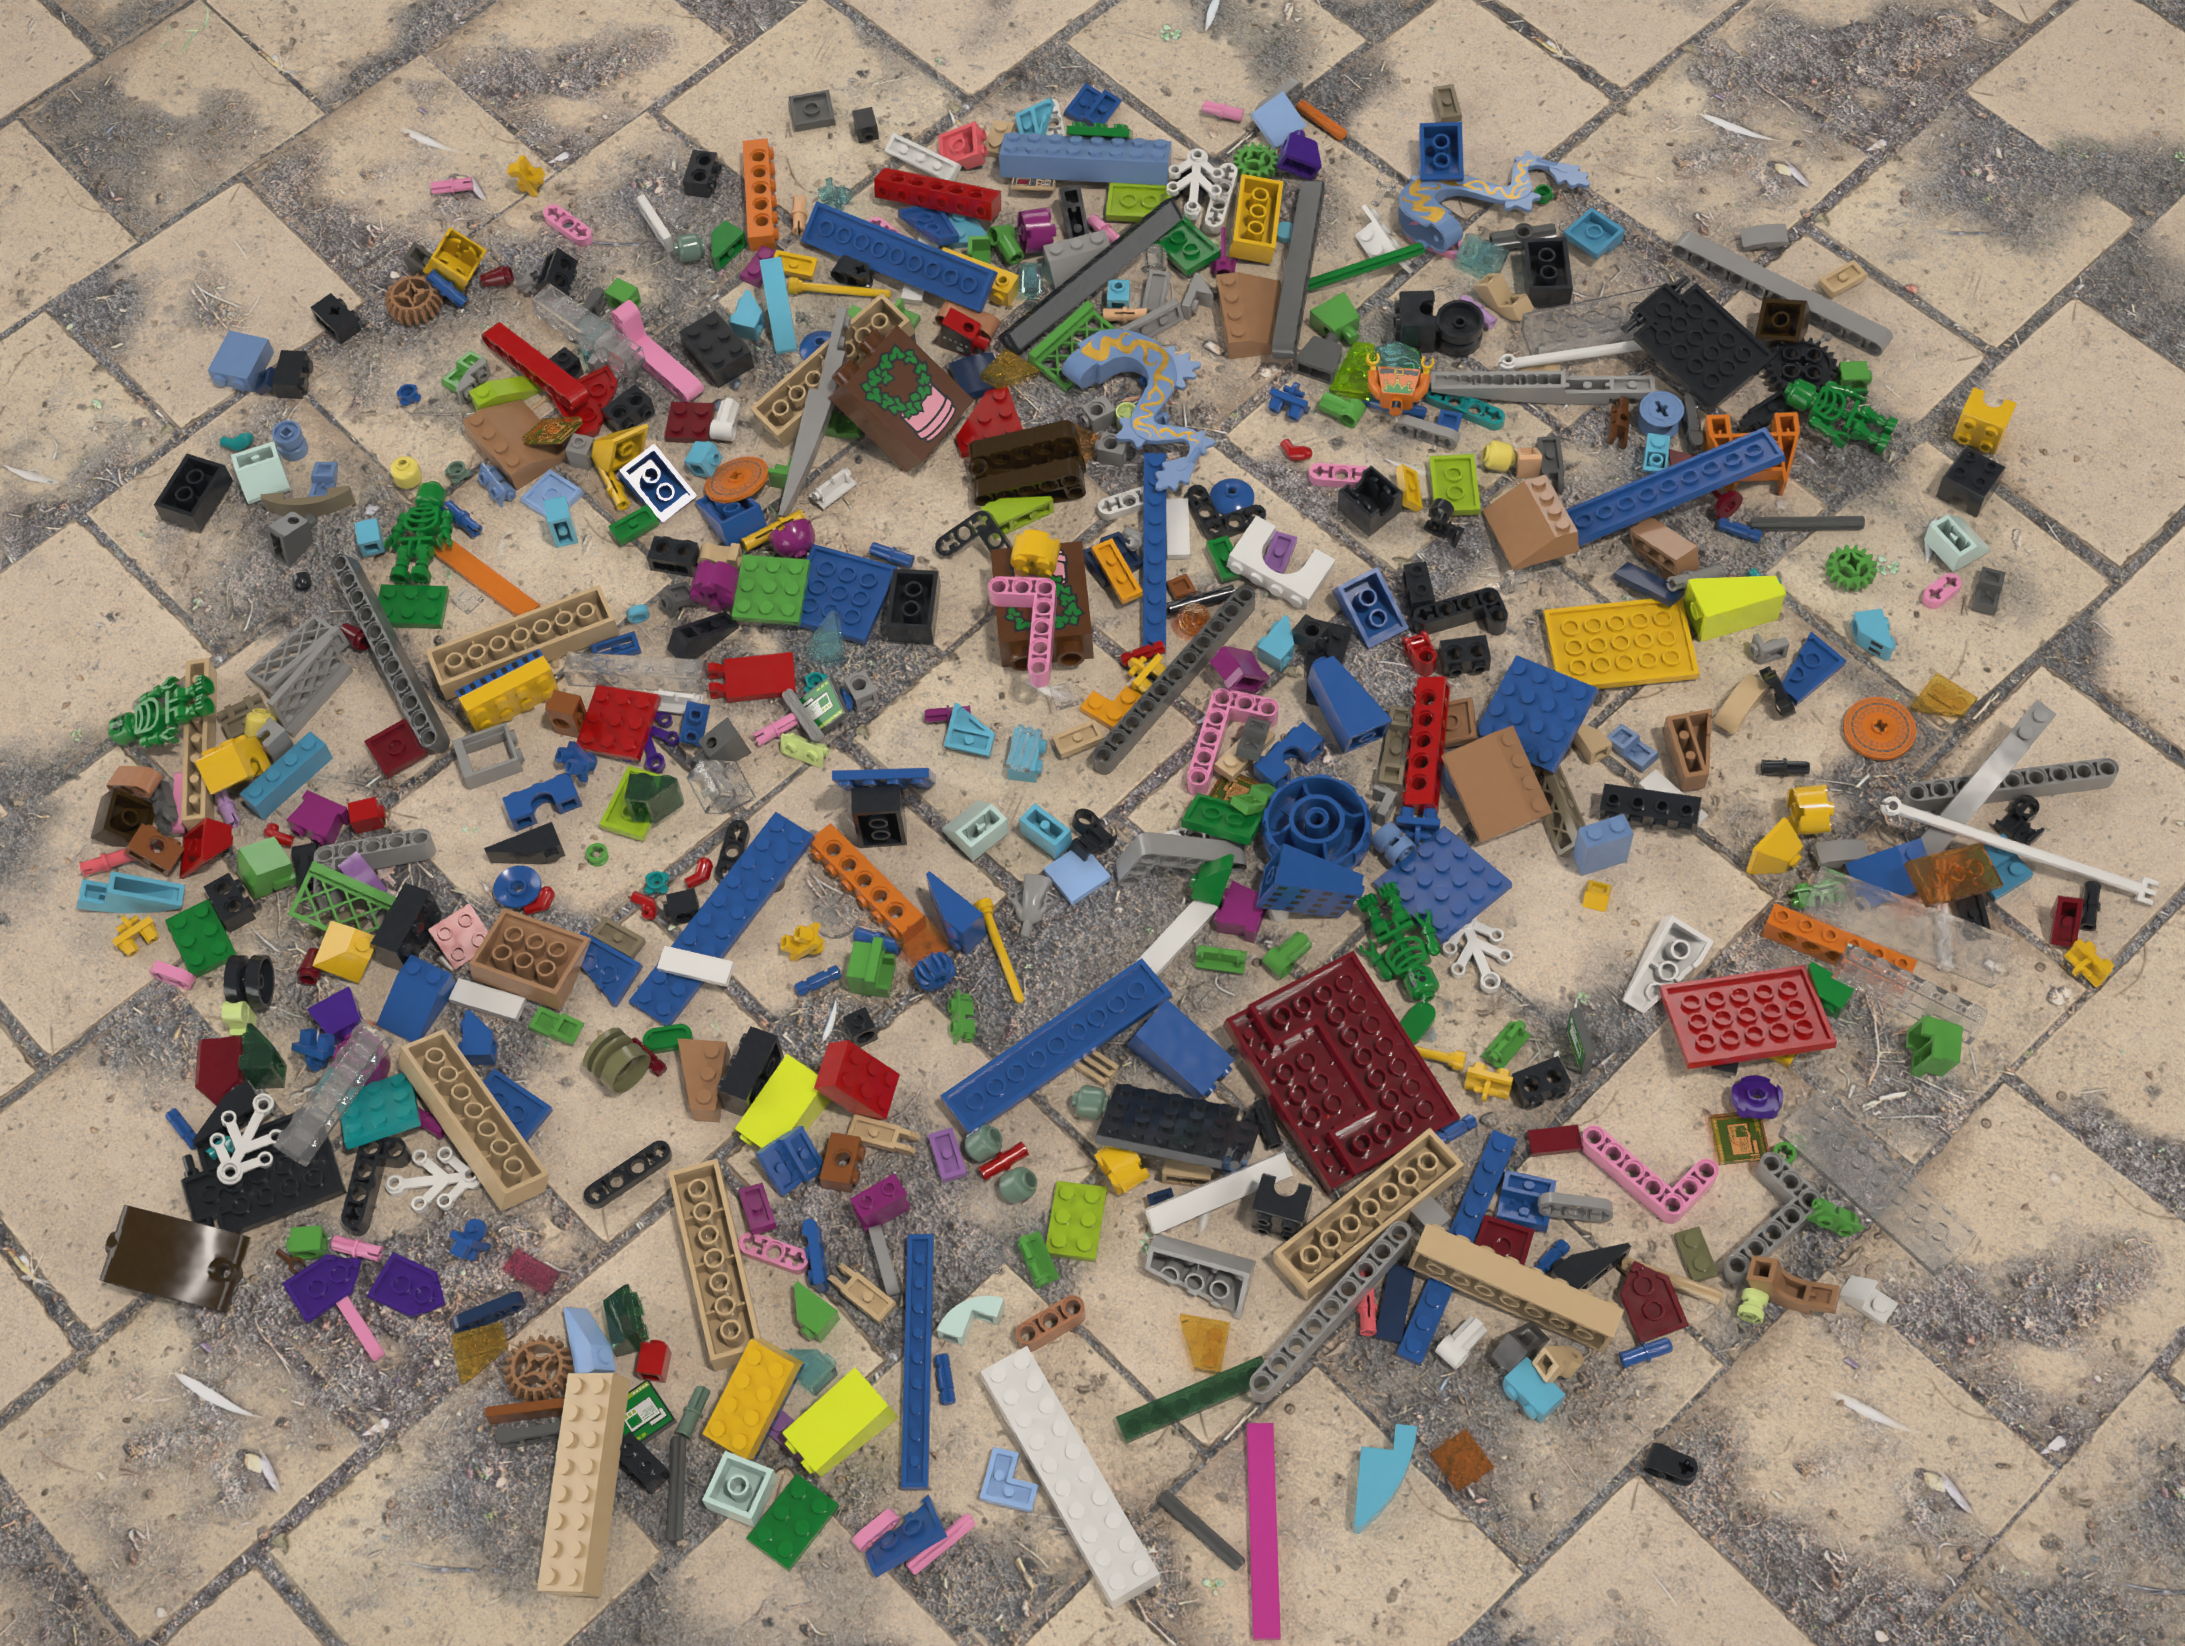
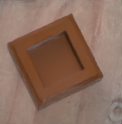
M1187 574L1166 581V587L1174 601L1185 598L1186 595L1191 594L1193 596L1197 593Z

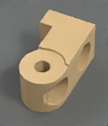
M704 543L701 545L697 563L710 560L709 564H717V561H722L732 565L739 572L743 556L741 545L731 543V546H719L713 543Z
M1544 1346L1531 1363L1546 1383H1551L1558 1376L1568 1379L1572 1378L1584 1363V1358L1573 1347Z

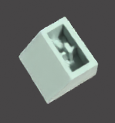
M274 441L231 455L237 477L248 504L260 501L261 494L284 493L291 490L281 455Z
M1949 514L1930 524L1924 539L1953 572L1975 561L1991 550L1961 517Z
M977 800L945 825L942 831L974 861L1009 833L1007 818L993 804Z

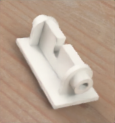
M847 467L845 469L841 468L830 480L820 487L814 488V492L809 497L824 510L857 485V482L850 477L852 473Z
M663 689L654 691V694H658L662 698L658 712L684 715L687 700L702 704L704 695H697L696 693H678L663 691Z

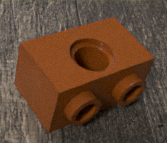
M554 690L551 698L547 699L545 705L550 723H552L555 733L578 738L587 713L580 695Z
M142 823L123 853L166 877L181 855L184 847L181 846L177 839L173 837L167 838L160 834L156 827L149 824L146 826ZM149 845H159L161 852L155 853L151 851Z
M831 1132L820 1175L822 1188L848 1193L853 1192L854 1185H858L860 1180L859 1163L864 1161L866 1147L863 1146L861 1137ZM842 1160L850 1161L846 1166L838 1165Z

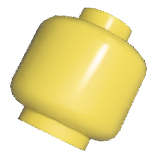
M1494 440L1488 445L1485 444L1482 450L1481 461L1484 462L1487 469L1505 472L1509 469L1510 465L1513 466L1515 464L1516 452H1513V447L1510 443Z
M402 456L395 459L390 466L391 476L398 487L411 489L421 482L422 472L414 458Z
M255 708L245 717L244 734L248 738L256 736L257 731L267 723L266 720L269 717L277 722V719L270 710ZM265 733L259 738L260 744L270 736L269 733Z

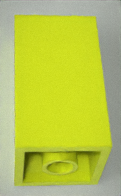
M1776 576L1695 578L1688 580L1683 603L1686 615L1699 641L1703 642L1778 620L1784 598L1786 597V589L1782 583H1779Z
M786 1054L735 1127L741 1133L739 1138L750 1146L755 1143L762 1149L776 1138L800 1125L806 1131L832 1101L814 1089L818 1074L802 1062Z
M854 1367L782 1433L788 1439L784 1443L794 1455L799 1452L804 1458L801 1464L810 1474L815 1471L822 1477L896 1421L899 1416Z

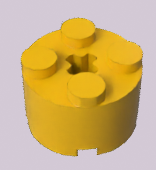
M1028 529L1024 530L1021 535L1018 532L1015 535L1010 564L1015 568V574L1022 577L1033 574L1038 575L1039 578H1051L1052 574L1056 571L1061 543L1056 537L1055 541L1049 538V533Z
M1825 784L1795 787L1788 790L1787 808L1791 807V815L1788 816V821L1797 835L1831 832L1830 816L1834 815V805L1832 801H1828V792Z
M1104 1146L1094 1154L1099 1168L1105 1176H1108L1118 1196L1126 1194L1150 1178L1146 1167L1144 1169L1141 1167V1159L1135 1151Z

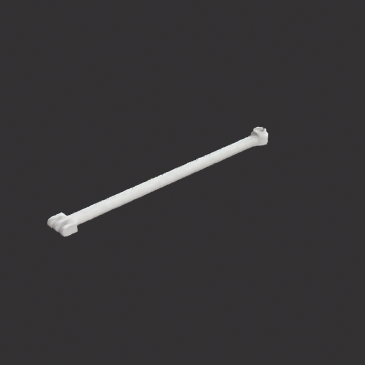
M1632 340L1516 358L1511 354H1504L1499 359L1498 367L1499 371H1514L1518 368L1644 349Z
M1894 796L1883 799L1882 803L1894 802L1896 804L1895 810H1891L1889 805L1880 806V810L1886 816L1899 815L2135 893L2134 901L2150 906L2153 905L2154 901L2145 898V894L2155 896L2157 891L2147 887L2148 885L2158 887L2159 881L2141 877L2140 882L1904 805Z

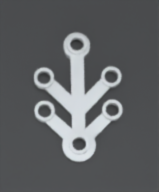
M1192 149L1187 154L1186 161L1180 165H1171L1168 169L1169 177L1171 179H1178L1181 173L1192 167L1190 174L1178 182L1172 181L1167 184V194L1169 196L1178 195L1179 191L1190 185L1189 201L1184 205V216L1189 220H1196L1201 215V206L1197 202L1199 185L1209 193L1211 199L1217 200L1222 196V188L1219 185H1212L1200 173L1202 168L1211 176L1213 182L1218 183L1223 180V170L1221 168H1214L1208 162V154L1202 149Z
M1475 917L1469 924H1466L1450 937L1449 941L1443 944L1442 953L1447 958L1455 957L1458 949L1457 944L1465 934L1467 944L1457 962L1452 964L1451 976L1455 979L1463 978L1466 972V965L1473 954L1481 974L1480 987L1484 992L1492 994L1499 990L1501 979L1497 973L1490 971L1484 953L1497 958L1498 963L1502 966L1510 965L1513 955L1508 949H1500L1494 946L1500 945L1503 942L1504 932L1499 928H1491L1478 922L1477 917ZM1475 932L1488 936L1491 944L1478 939ZM1494 934H1497L1500 936V938L1495 939L1492 936ZM1451 947L1454 951L1448 952L1446 948ZM1506 955L1509 957V959L1504 960L1501 958V956ZM1460 968L1462 972L1456 973L1454 969ZM1486 983H1492L1494 986L1488 987Z
M262 1093L254 1098V1113L242 1136L236 1123V1114L230 1110L222 1113L221 1123L227 1127L235 1147V1152L230 1159L225 1148V1136L221 1133H214L210 1137V1146L216 1150L221 1163L217 1169V1177L223 1184L234 1185L242 1179L243 1173L258 1167L266 1169L272 1166L273 1156L266 1151L261 1152L257 1158L242 1162L245 1154L268 1145L279 1146L284 1141V1134L279 1129H274L269 1134L253 1140L264 1115H268L273 1111L274 1101L270 1095ZM261 1103H267L268 1108L262 1110L259 1108V1105ZM232 1116L234 1119L228 1123L224 1121V1118ZM278 1134L281 1136V1139L273 1141L271 1137ZM221 1138L223 1141L221 1144L215 1145L213 1140ZM262 1157H269L270 1161L264 1164L260 1161ZM227 1170L235 1171V1174L231 1177L226 1176L225 1173Z
M445 1146L438 1150L437 1156L443 1164H449L458 1173L447 1174L429 1159L425 1150L418 1149L412 1155L414 1163L425 1168L433 1176L404 1179L400 1175H393L387 1179L385 1187L392 1197L403 1196L407 1189L431 1187L423 1196H417L412 1200V1208L416 1213L421 1214L428 1210L429 1204L448 1185L457 1184L449 1194L443 1193L437 1198V1204L443 1211L450 1210L454 1202L466 1189H476L481 1185V1182L476 1175L471 1179H467V1176L474 1172L469 1165L466 1166L454 1156L451 1148ZM444 1153H450L447 1158H442ZM425 1155L423 1160L417 1161L418 1156ZM399 1181L396 1187H391L394 1182ZM449 1199L448 1204L441 1205L443 1200ZM419 1202H424L422 1207L416 1208Z

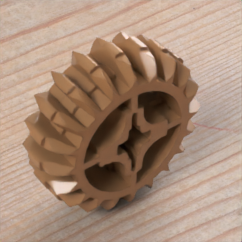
M409 273L408 277L404 278L401 276L400 281L394 280L393 286H388V291L385 292V306L388 314L395 322L399 321L401 325L407 323L410 327L413 323L419 326L420 322L427 323L429 318L434 319L435 314H440V308L443 307V296L439 294L440 291L425 280L426 274L421 277L419 273L415 276Z
M541 1334L537 1341L532 1336H529V1343L527 1344L519 1341L521 1348L519 1350L511 1348L514 1357H506V1362L509 1366L503 1367L504 1373L507 1374L504 1377V1381L506 1384H510L508 1386L510 1393H515L514 1396L517 1400L523 1398L524 1402L546 1400L552 1396L560 1398L558 1392L560 1390L566 1392L565 1383H567L568 1373H575L574 1367L571 1366L573 1360L572 1356H569L571 1353L569 1348L564 1347L561 1340L555 1342L553 1336H549L545 1340V1337ZM539 1353H549V1354H551L550 1356L547 1354V1355H545V1356H543V1357H537V1356H535L536 1354H539ZM528 1360V1365L526 1369L523 1370L522 1375H520L522 1366ZM559 1364L558 1371L555 1377L551 1380V1374L555 1369H557L556 1366ZM541 1367L542 1371L538 1373L536 1370ZM536 1383H541L544 1385L541 1387H528V1385L532 1386Z

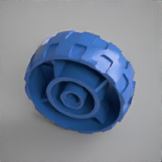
M1323 774L1296 777L1289 780V783L1284 787H1279L1270 797L1269 804L1264 809L1262 817V842L1269 860L1283 844H1287L1353 870L1356 866L1361 865L1369 850L1372 837L1370 811L1364 798L1359 796L1355 788L1344 780L1339 781L1331 778L1330 775Z

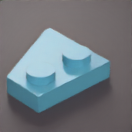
M1051 97L1015 114L1019 134L1038 133L1046 135L1054 108V101Z
M949 213V220L959 234V242L949 245L950 249L968 248V236H987L976 218Z
M954 703L944 747L991 757L996 734L966 711L960 704Z

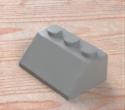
M1105 230L1043 246L1044 263L1054 289L1110 245ZM1116 273L1109 280L1118 278V274Z

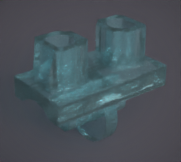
M832 177L826 179V186L818 189L821 201H828L823 204L843 211V205H846L853 196L852 191L844 185L835 186Z

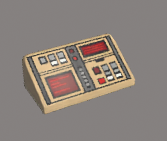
M1013 177L1011 189L1054 191L1056 180Z

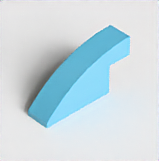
M781 257L760 260L776 354L798 351Z
M111 871L108 883L82 879L76 908L110 913H151L179 909L182 907L185 885Z
M1396 1424L1393 1450L1361 1446L1354 1522L1355 1534H1360L1383 1513L1400 1489L1413 1455L1417 1426Z

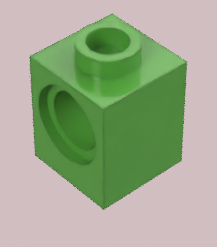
M616 278L604 292L608 306L614 309L627 300H631L637 308L641 303L638 288L619 278Z
M1867 361L1840 362L1836 377L1837 385L1844 387L1848 385L1851 386V389L1863 388L1867 390L1868 383L1872 382V371L1868 370Z
M322 1225L291 1228L290 1237H287L286 1247L293 1257L313 1260L320 1259L327 1254L328 1234Z

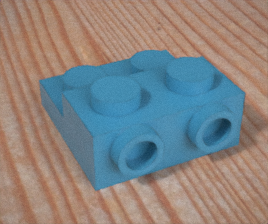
M1591 207L1564 231L1563 237H1567L1570 243L1597 260L1606 251L1610 253L1623 241L1625 229Z
M2004 833L2000 835L2001 837L2007 838ZM1984 844L1979 849L1976 846L1970 848L1965 853V859L1962 864V868L1993 902L2030 880L2034 874L2017 854Z

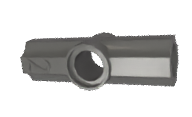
M1520 223L1514 229L1489 233L1491 251L1514 248L1521 252L1523 239L1557 237L1556 227L1553 223L1537 226Z

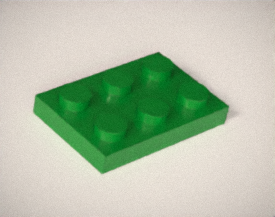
M1072 122V126L1067 125L1066 134L1069 136L1080 135L1082 137L1101 136L1103 138L1121 137L1133 139V131L1128 129L1126 124H1114V128H1108V125L1105 123H1093V127H1088L1085 122Z
M1185 216L1152 243L1186 276L1191 275L1221 256V249Z
M381 584L378 599L393 628L442 629L450 591L448 586Z
M1197 793L1182 818L1181 827L1250 846L1262 824L1264 811L1245 815L1230 805V801Z
M210 898L165 920L188 971L196 979L225 965L231 955H237Z
M796 1474L747 1536V1540L790 1572L840 1506L799 1474Z

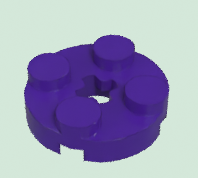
M1759 1075L1745 1076L1741 1078V1082L1735 1083L1732 1087L1731 1102L1737 1109V1114L1742 1118L1774 1119L1782 1108L1783 1090L1778 1084L1777 1086L1771 1084L1770 1079ZM1754 1095H1758L1760 1099L1754 1098Z

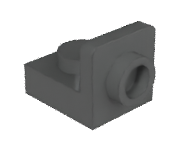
M686 581L663 587L659 605L670 618L675 617L678 607L696 603L690 599L691 587Z

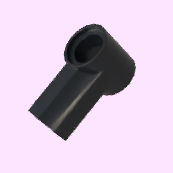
M317 842L292 846L291 848L292 860L296 867V886L298 889H300L314 861V853L319 848ZM313 877L310 878L307 884L309 891L313 890Z

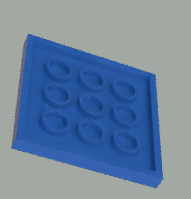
M813 544L807 560L811 562L799 627L866 645L889 595L893 569H898V567Z
M1516 655L1477 726L1478 739L1513 726L1530 764L1555 774L1599 690L1592 685Z
M930 768L833 770L832 781L841 786V788L846 789V791H851V788H858L860 786L877 787L885 784L900 785V790L907 789V785H913L916 789H930L931 784H936V774Z
M1445 826L1373 882L1376 890L1386 883L1396 882L1401 892L1398 895L1402 899L1401 904L1404 908H1407L1411 915V920L1420 928L1422 927L1416 919V911L1421 914V919L1426 922L1425 918H1427L1428 914L1425 909L1427 908L1433 915L1432 927L1436 929L1437 934L1435 938L1440 945L1512 888V882Z

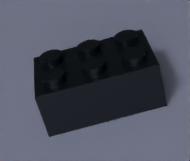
M1567 237L1523 239L1521 261L1525 294H1527L1532 305H1570L1573 284Z
M716 310L679 331L685 351L718 389L754 368L750 349Z
M186 453L154 503V506L163 521L201 532L233 482V479L225 465Z
M893 569L885 626L888 642L934 644L941 590L939 571Z
M885 784L877 787L860 786L858 788H851L852 817L859 848L907 845V820L900 785Z
M404 883L370 943L382 965L400 971L410 955L419 958L422 948L430 940L428 929L441 920L442 913L431 891L408 883Z
M750 1026L747 1034L744 1033L739 1042L740 1048L737 1054L731 1057L728 1066L729 1070L726 1076L720 1079L718 1084V1091L726 1111L742 1117L784 1058L778 1036Z

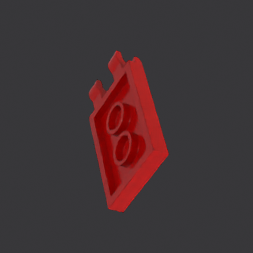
M793 652L724 659V665L715 662L707 664L709 679L725 678V684L718 682L708 683L711 699L726 697L727 703L779 698L782 697V693L787 689H792L796 694Z

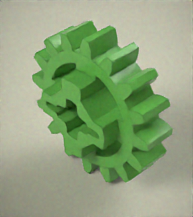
M1251 142L1250 147L1244 144L1243 150L1237 149V154H1234L1233 164L1237 167V176L1246 174L1269 179V176L1274 177L1275 171H1278V168H1276L1278 156L1276 155V150L1270 151V145L1263 147V143L1260 142L1258 146H1255V143Z
M1845 545L1844 550L1837 547L1835 553H1830L1825 565L1827 568L1825 574L1831 576L1830 583L1837 582L1836 588L1844 586L1846 592H1848L1849 588H1853L1855 592H1858L1859 587L1865 590L1868 584L1872 585L1878 570L1876 569L1877 561H1872L1873 554H1865V548L1859 551L1857 545L1853 549Z

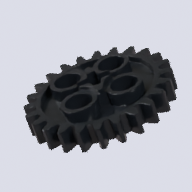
M1803 337L1800 343L1782 342L1781 344L1776 342L1775 348H1770L1776 356L1764 368L1766 370L1765 377H1769V384L1775 383L1774 390L1781 388L1784 392L1789 382L1793 384L1796 379L1800 378L1814 384L1817 387L1816 392L1819 393L1826 382H1835L1838 366H1836L1837 359L1833 358L1834 352L1827 353L1828 346L1820 347L1821 341L1814 344L1813 338L1805 341Z

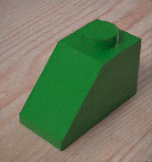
M726 220L711 233L712 257L715 270L717 272L722 270L747 246L744 231Z
M1228 854L1199 866L1197 875L1192 874L1189 888H1192L1191 899L1219 906L1232 871L1234 855Z
M1811 961L1807 970L1826 1016L1838 1019L1852 998L1856 986Z

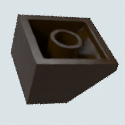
M1763 298L1755 337L1765 341L1800 343L1807 333L1811 315L1808 302L1806 300Z
M111 789L101 796L90 838L112 847H127L142 823L146 826L147 824H153L155 814L152 803L119 789Z

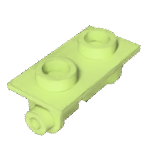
M793 732L791 734H781L780 753L823 768L824 757H828L830 753L827 745L814 743L813 741L808 743V739L798 736Z

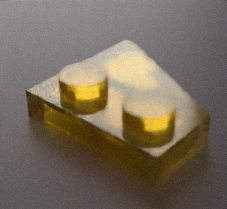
M1005 348L981 372L980 378L996 389H1001L1009 384L1021 383L1023 378L1029 376L1033 379L1037 378L1040 370Z
M1937 672L1913 702L1910 710L1912 712L1963 719L1976 703L1978 697Z
M1181 1313L1180 1322L1194 1370L1221 1375L1230 1322Z
M502 1321L451 1335L461 1384L469 1383L509 1348L505 1326Z

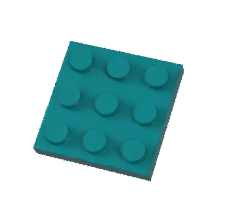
M398 1073L380 1081L371 1082L367 1086L337 1094L344 1143L347 1149L421 1126L415 1088L404 1073Z

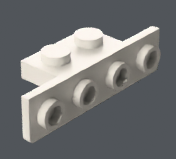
M1366 204L1363 205L1362 208L1372 222L1355 236L1368 256L1373 258L1402 248L1395 238L1392 239L1390 237L1392 232L1385 223L1382 224L1380 222L1382 218L1380 213L1375 208L1371 210ZM1410 259L1399 262L1409 274L1413 272L1410 267L1412 263Z

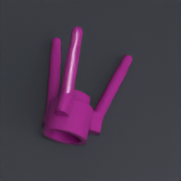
M1225 227L1221 228V256L1216 261L1211 262V273L1215 274V276L1235 273V266L1238 258L1233 257L1231 262L1229 257L1225 256Z

